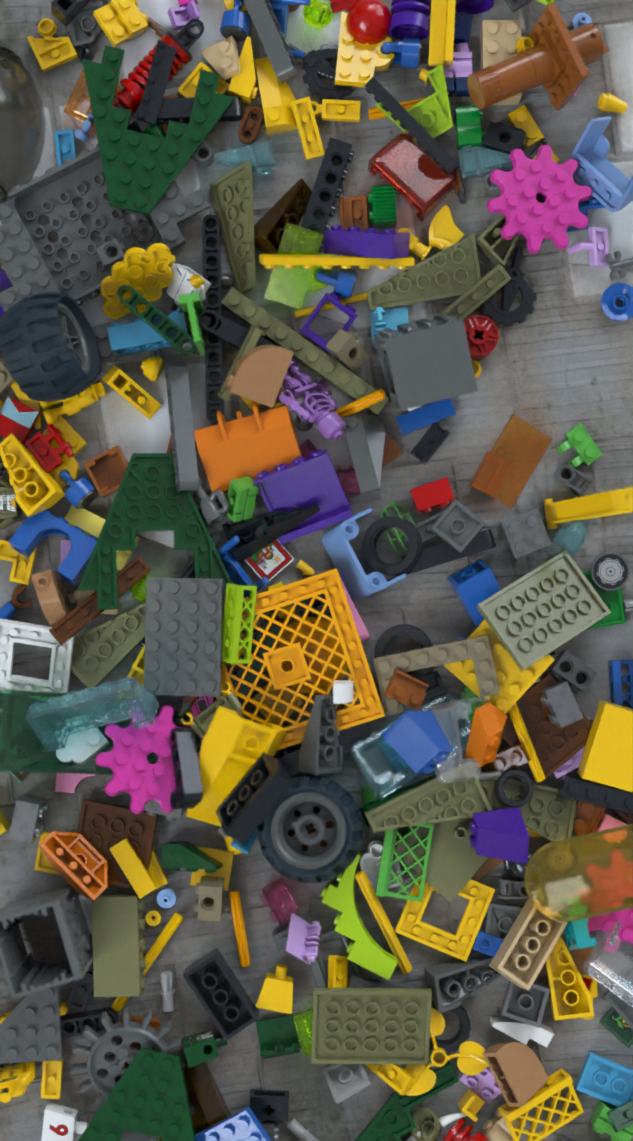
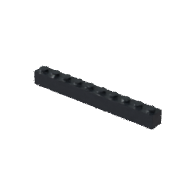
M374 77L365 85V90L375 96L374 99L378 104L381 102L384 105L382 108L386 112L390 111L392 113L391 117L395 121L398 120L400 122L399 125L404 130L407 129L409 131L408 135L412 139L415 137L418 140L416 143L420 147H425V152L429 156L432 155L434 157L433 160L437 164L440 163L443 166L441 169L445 173H451L458 166L457 162Z

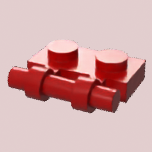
M53 424L46 427L49 432L46 436L39 431L25 442L48 474L64 463L60 457L62 454L65 453L68 458L75 455L70 443L63 439L62 433ZM53 440L59 445L57 449H54L50 444Z

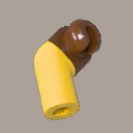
M302 559L296 565L303 572V579L315 575V570Z

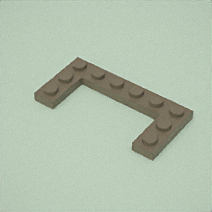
M488 635L373 658L385 716L405 712L403 704L384 696L389 681L395 673L394 669L408 672L473 659L480 696L500 693Z

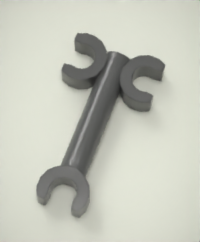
M620 251L614 252L615 259H612L611 253L605 255V261L609 264L611 270L609 275L611 281L617 279L616 272L619 273L620 279L626 277V271L623 268L633 265V257L620 261Z

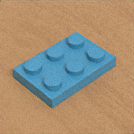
M589 1051L575 1088L580 1092L618 1107L633 1099V1069Z

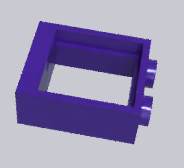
M332 292L330 295L328 293L324 295L299 331L329 354L331 352L325 347L328 342L308 328L325 302L328 301L350 317L342 328L345 332H347L358 316L355 314L356 309L349 304H346V306L339 302L340 298Z

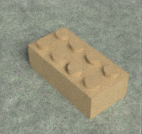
M482 20L480 27V70L519 54L516 49V42L521 37V20ZM522 92L493 105H518Z
M528 899L489 966L518 987L529 991L568 921L540 901Z

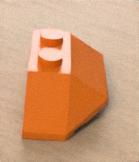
M489 702L475 709L463 760V763L470 761L473 768L481 767L496 759L507 720V715Z
M53 831L38 845L49 864L81 895L94 901L108 887L107 860L80 833Z

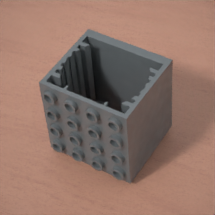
M440 314L434 316L435 320L424 318L417 320L415 325L404 323L397 325L395 330L389 328L378 330L379 334L374 335L375 339L371 340L373 348L377 347L386 385L382 389L388 395L389 402L401 411L478 391L463 319L449 314Z
M70 884L10 901L0 910V969L2 974L6 976V990L9 994L11 993L12 999L81 979L93 962L91 936L78 893ZM54 909L68 958L56 963H42L33 959L31 952L27 953L19 924L22 921L21 917L23 915H30L32 912L39 914L42 911V915L48 916Z

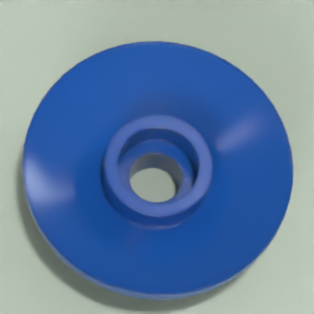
M616 283L604 291L601 298V307L608 318L622 322L633 317L632 286L625 283ZM616 301H620L622 306H616Z

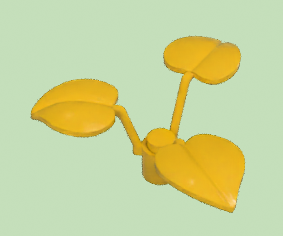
M431 1007L430 1037L434 1047L431 1053L432 1062L427 1066L421 1064L406 1065L404 1070L412 1075L414 1080L405 1095L417 1096L432 1089L436 1082V1074L429 1068L432 1066L441 1067L445 1065L447 1060L459 1057L457 1065L459 1070L465 1075L472 1076L481 1073L489 1067L483 1056L486 1050L474 1041H465L460 1044L459 1053L447 1055L443 1048L437 1047L434 1037L443 1033L445 1020L438 1010Z

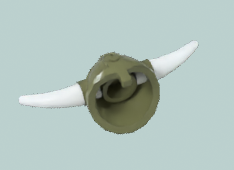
M419 1108L412 1115L416 1128L411 1130L412 1135L406 1141H438L441 1131L446 1125L467 1115L465 1113H454L438 1118L429 1108Z

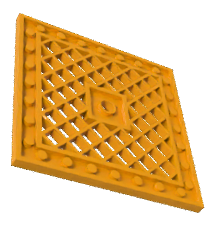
M337 568L256 594L254 616L257 615L254 621L253 629L255 628L262 632L263 635L260 641L252 638V643L256 644L257 647L254 653H251L250 664L247 666L244 664H232L230 670H228L226 662L222 661L221 689L227 691L228 685L225 682H228L231 686V693L245 700L242 705V718L246 715L251 718L250 721L256 720L268 726V721L271 715L274 714L282 718L278 726H282L284 720L292 723L284 727L287 731L277 750L302 743L309 719L300 721L303 714L310 717L311 713L305 711L309 702L314 704L315 700L311 699L314 691L316 690L324 695L331 694L329 692L340 672L349 676L348 680H354L356 691L354 690L355 697L352 703H342L348 707L336 710L339 704H335L336 728L340 731L385 717ZM324 593L326 599L322 598L319 595ZM313 597L309 606L300 602ZM315 598L325 603L321 612L311 607ZM294 603L291 611L282 608L283 606ZM297 604L307 609L303 618L293 613ZM327 605L329 606L332 617L324 614ZM246 609L242 612L241 618L243 621L248 617ZM276 609L272 617L264 614V612ZM278 610L288 615L284 624L274 619ZM309 610L319 615L315 624L305 619ZM260 616L270 621L266 630L256 625ZM290 617L301 621L296 630L287 626ZM321 617L331 621L327 630L317 626ZM272 622L282 627L278 636L268 631ZM303 623L313 627L309 636L299 632ZM333 624H335L338 636L330 632ZM284 629L294 633L290 642L281 638ZM315 629L325 633L321 642L311 638ZM240 632V637L245 638L246 635ZM266 635L276 639L272 648L262 643ZM297 635L306 639L303 648L300 641L293 643ZM328 635L337 639L334 648L323 644ZM278 641L286 644V646L275 649ZM309 641L319 646L315 655L305 650ZM339 642L341 643L344 654L336 651ZM260 647L268 650L263 653L264 659L256 655ZM321 647L331 652L327 661L317 656ZM241 648L238 652V659L241 653H244L243 648ZM304 654L312 657L309 666ZM333 654L343 658L339 667L330 663ZM254 659L263 663L260 672L250 668ZM315 659L325 664L321 673L311 668ZM284 661L292 663L293 668L290 671H285L282 668ZM345 661H347L350 672L342 669ZM235 665L245 669L241 678L232 674ZM265 666H267L270 677L262 674ZM327 666L337 670L333 679L324 675ZM248 671L257 675L254 684L244 680ZM311 673L319 676L315 685L306 681L312 679ZM260 677L270 682L266 690L256 686ZM231 678L239 681L236 689L234 688ZM321 678L331 682L327 691L317 686ZM241 683L251 687L248 696L238 692ZM300 683L297 690L288 687ZM272 684L274 690L281 689L278 696L268 692ZM302 684L312 688L308 697L299 692ZM254 689L263 694L260 702L250 698ZM284 690L294 694L290 703L280 698ZM266 696L276 700L272 708L262 704ZM296 696L306 700L302 709L293 705ZM359 697L360 703L355 704L357 698ZM247 702L257 706L254 714L244 710ZM278 702L288 706L284 715L274 710ZM259 708L270 712L266 720L256 716ZM290 708L300 712L296 721L287 717Z

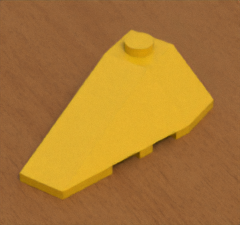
M561 937L545 962L553 1020L594 1016L591 994Z

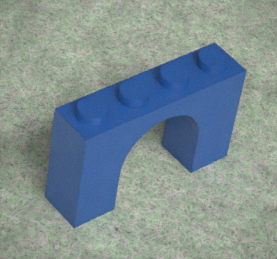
M49 509L31 517L27 516L9 540L12 549L29 558L38 544L47 536L62 535L67 537L71 541V550L57 569V573L60 578L76 587L84 575L98 539L92 535L90 537L85 535L84 531L77 526H70L64 518L53 516Z

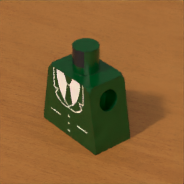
M212 1030L182 1038L189 1068L218 1057L217 1048L228 1045L222 1034L213 1037Z

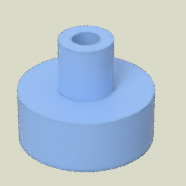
M586 13L576 14L571 23L572 30L592 23L590 16Z
M163 888L157 895V903L162 908L172 907L177 899L175 891L171 888Z

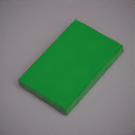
M583 571L582 573L611 611L609 615L588 629L626 623L621 588L603 590L593 583L590 571Z

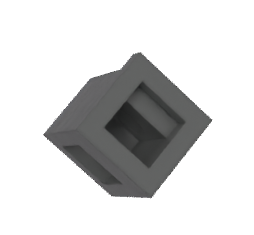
M289 923L272 932V938L278 951L282 949L286 951Z

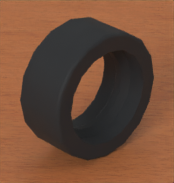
M511 770L499 775L495 782L494 790L498 800L505 806L520 807L530 801L533 796L534 787L532 780L526 773L519 770ZM510 777L519 778L524 783L525 793L519 800H510L503 792V785Z

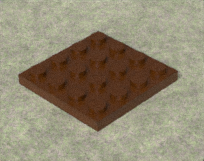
M550 674L545 676L516 702L545 779L586 746L592 723L582 711L583 719L562 728L554 724L552 725L548 717L550 711L548 707H544L540 699L542 695L541 690L557 684ZM507 712L505 714L507 715V720L502 738L512 747L519 744L520 741L510 715ZM526 763L525 765L530 770L529 764Z
M87 799L82 801L77 833H80L107 860L108 884L133 889L109 850L125 838L129 840L149 873L158 815H148L144 810L139 814H135L129 807Z

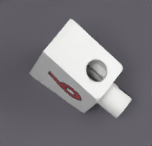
M48 1102L44 1111L41 1141H74L76 1134H83L88 1126V1122L77 1121L78 1110Z

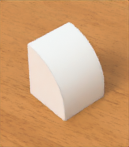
M334 680L333 704L352 702L354 700V680Z

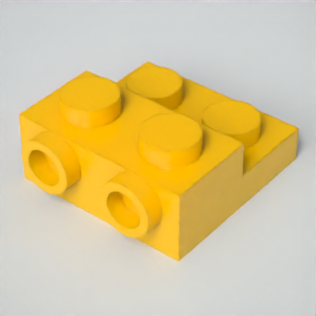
M111 0L109 4L94 11L93 16L113 47H117L146 32L148 18L144 12L140 13L137 8V0Z

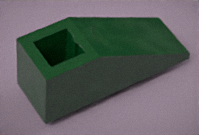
M168 841L162 844V867L169 868V871H179L180 868H186L187 872H197L198 869H205L206 873H214L217 869L223 867V863L188 842Z

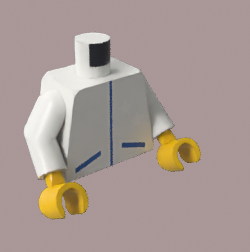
M172 255L169 266L173 272V281L167 288V294L174 299L171 310L182 313L183 310L178 296L198 292L201 301H204L205 293L211 283L190 267L175 264L176 258Z

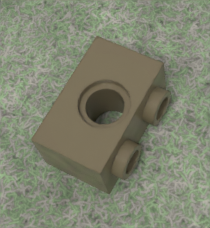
M339 329L325 347L341 365L356 375L370 356L365 352L367 348L359 341H356L357 336L351 331L345 332Z
M201 876L200 883H196L195 895H199V899L195 901V912H198V920L221 922L225 878Z

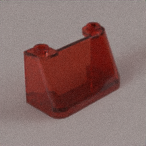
M406 133L397 135L379 150L368 163V171L374 176L379 173L381 180L384 178L410 203V207L412 209L415 208L418 212L416 216L422 222L455 187L453 176L443 172L413 143V139Z

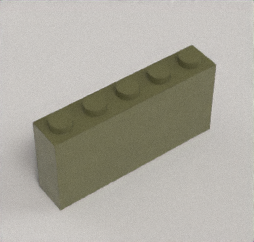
M137 894L99 895L92 901L94 997L141 996L147 988V979L144 978L146 958H143V950L146 948V940L143 938L145 919H142L145 902Z

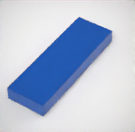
M448 398L396 417V420L404 436L454 416L456 411L451 399Z

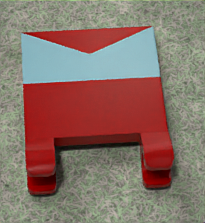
M8 396L0 411V435L7 438L12 433L24 445L40 412Z

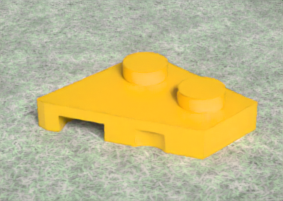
M27 37L44 73L78 57L69 37Z

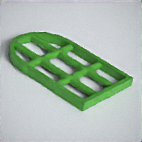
M399 503L387 505L380 514V518H382L383 512L386 517H389L386 509L389 506H393L398 518L404 519V517L409 515L412 523L416 525L411 513L405 506ZM396 505L404 508L407 513L401 515ZM393 527L396 533L395 538L391 539L387 530H385V533L399 556L408 551L409 548L406 547L402 540L406 534H399L396 527ZM397 539L400 540L404 551L400 553L393 543Z

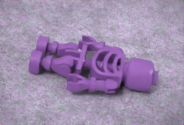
M293 356L282 383L285 392H281L278 397L279 400L289 405L293 412L296 411L303 421H310L311 423L318 421L317 428L325 439L339 440L345 434L343 431L346 428V423L337 412H333L338 408V403L332 398L331 391L327 390L326 381L323 378L319 382L318 379H315L311 384L310 376L301 371L302 369L297 366L298 361ZM288 371H291L290 374H291L293 377L295 376V379H294V378H291L290 376H288V375H289ZM299 397H304L302 403L296 401L295 399Z

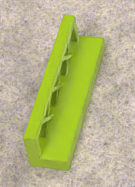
M234 583L226 584L223 618V662L229 664H250L257 586ZM244 590H250V596L247 601L243 599ZM246 609L248 617L243 621L241 618L242 612ZM245 629L246 636L241 640L240 632ZM241 648L244 649V659H238V652Z

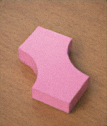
M96 756L85 764L79 765L75 763L66 771H58L55 792L75 793L77 785L83 778L95 776L97 770Z

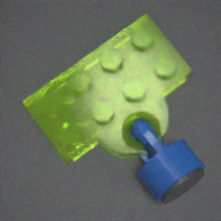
M287 222L277 254L321 255L318 252L324 234ZM277 265V268L272 270L264 298L301 310L306 291L316 292L328 284L334 286L333 293L335 295L348 299L352 296L358 274L357 271L342 269L341 267L339 272L331 269H324L322 265H315L314 269L303 268V265H296L294 269L284 268V265Z

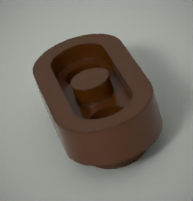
M248 107L238 129V138L245 145L253 144L259 134L264 120V114L260 107ZM256 115L258 118L256 120H252L251 117ZM246 133L251 134L249 138L244 137Z

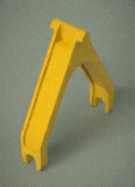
M633 487L553 502V498L544 499L548 530L557 529V524L631 513L633 512Z

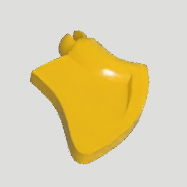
M443 206L430 224L428 245L432 248L436 247L444 250L459 242L464 236V233L455 225L448 206Z

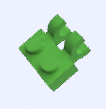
M582 424L566 433L564 436L567 440L556 447L560 454L570 447L575 450L578 456L567 463L574 468L582 462L585 466H588L603 455Z

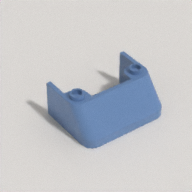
M610 116L590 120L569 159H575L578 163V168L573 174V178L582 186H589L592 190L591 195L607 210L616 212L622 210L633 201V176L631 179H628L606 158L610 144L603 136V133L612 120Z
M371 508L326 531L322 537V543L335 568L338 569V573L349 595L355 600L366 598L406 577L404 573L387 582L384 575L380 572H372L366 575L349 541L358 535L359 527L356 520L372 512Z

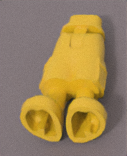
M100 381L68 399L52 402L39 401L44 410L43 414L47 424L54 425L56 419L66 413L68 416L78 413L83 408L94 404L96 401L98 402L99 398L106 396V393ZM63 402V406L54 409H47L55 404Z

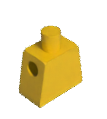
M277 964L275 973L267 972L257 997V1008L292 1014L293 977L286 976L288 966Z

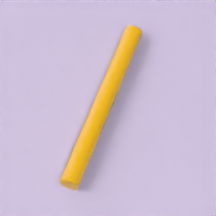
M367 293L352 295L348 299L341 298L339 302L345 306L346 304L367 300ZM326 302L319 312L334 309L336 307L333 306L331 303ZM317 305L294 311L295 317L300 318L311 315Z

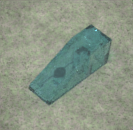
M271 141L214 154L217 164L236 168L245 161H252V172L254 173L262 172V174H268L276 169Z
M464 146L461 150H458L462 178L489 173L495 169L511 168L513 165L509 157L510 154L478 146Z

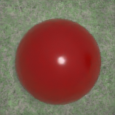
M358 0L352 5L347 14V31L354 37L355 41L361 44L369 43V45L380 43L389 35L391 13L381 0Z

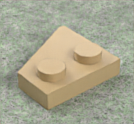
M233 36L200 51L224 80L241 73L237 44Z

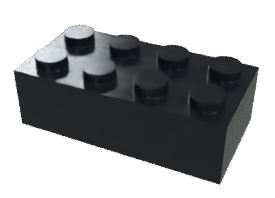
M263 752L217 808L216 814L225 835L244 843L252 835L259 823L265 819L269 811L276 806L282 795L289 790L292 782L281 761Z
M218 948L185 969L183 977L226 1041L259 1019V1010Z

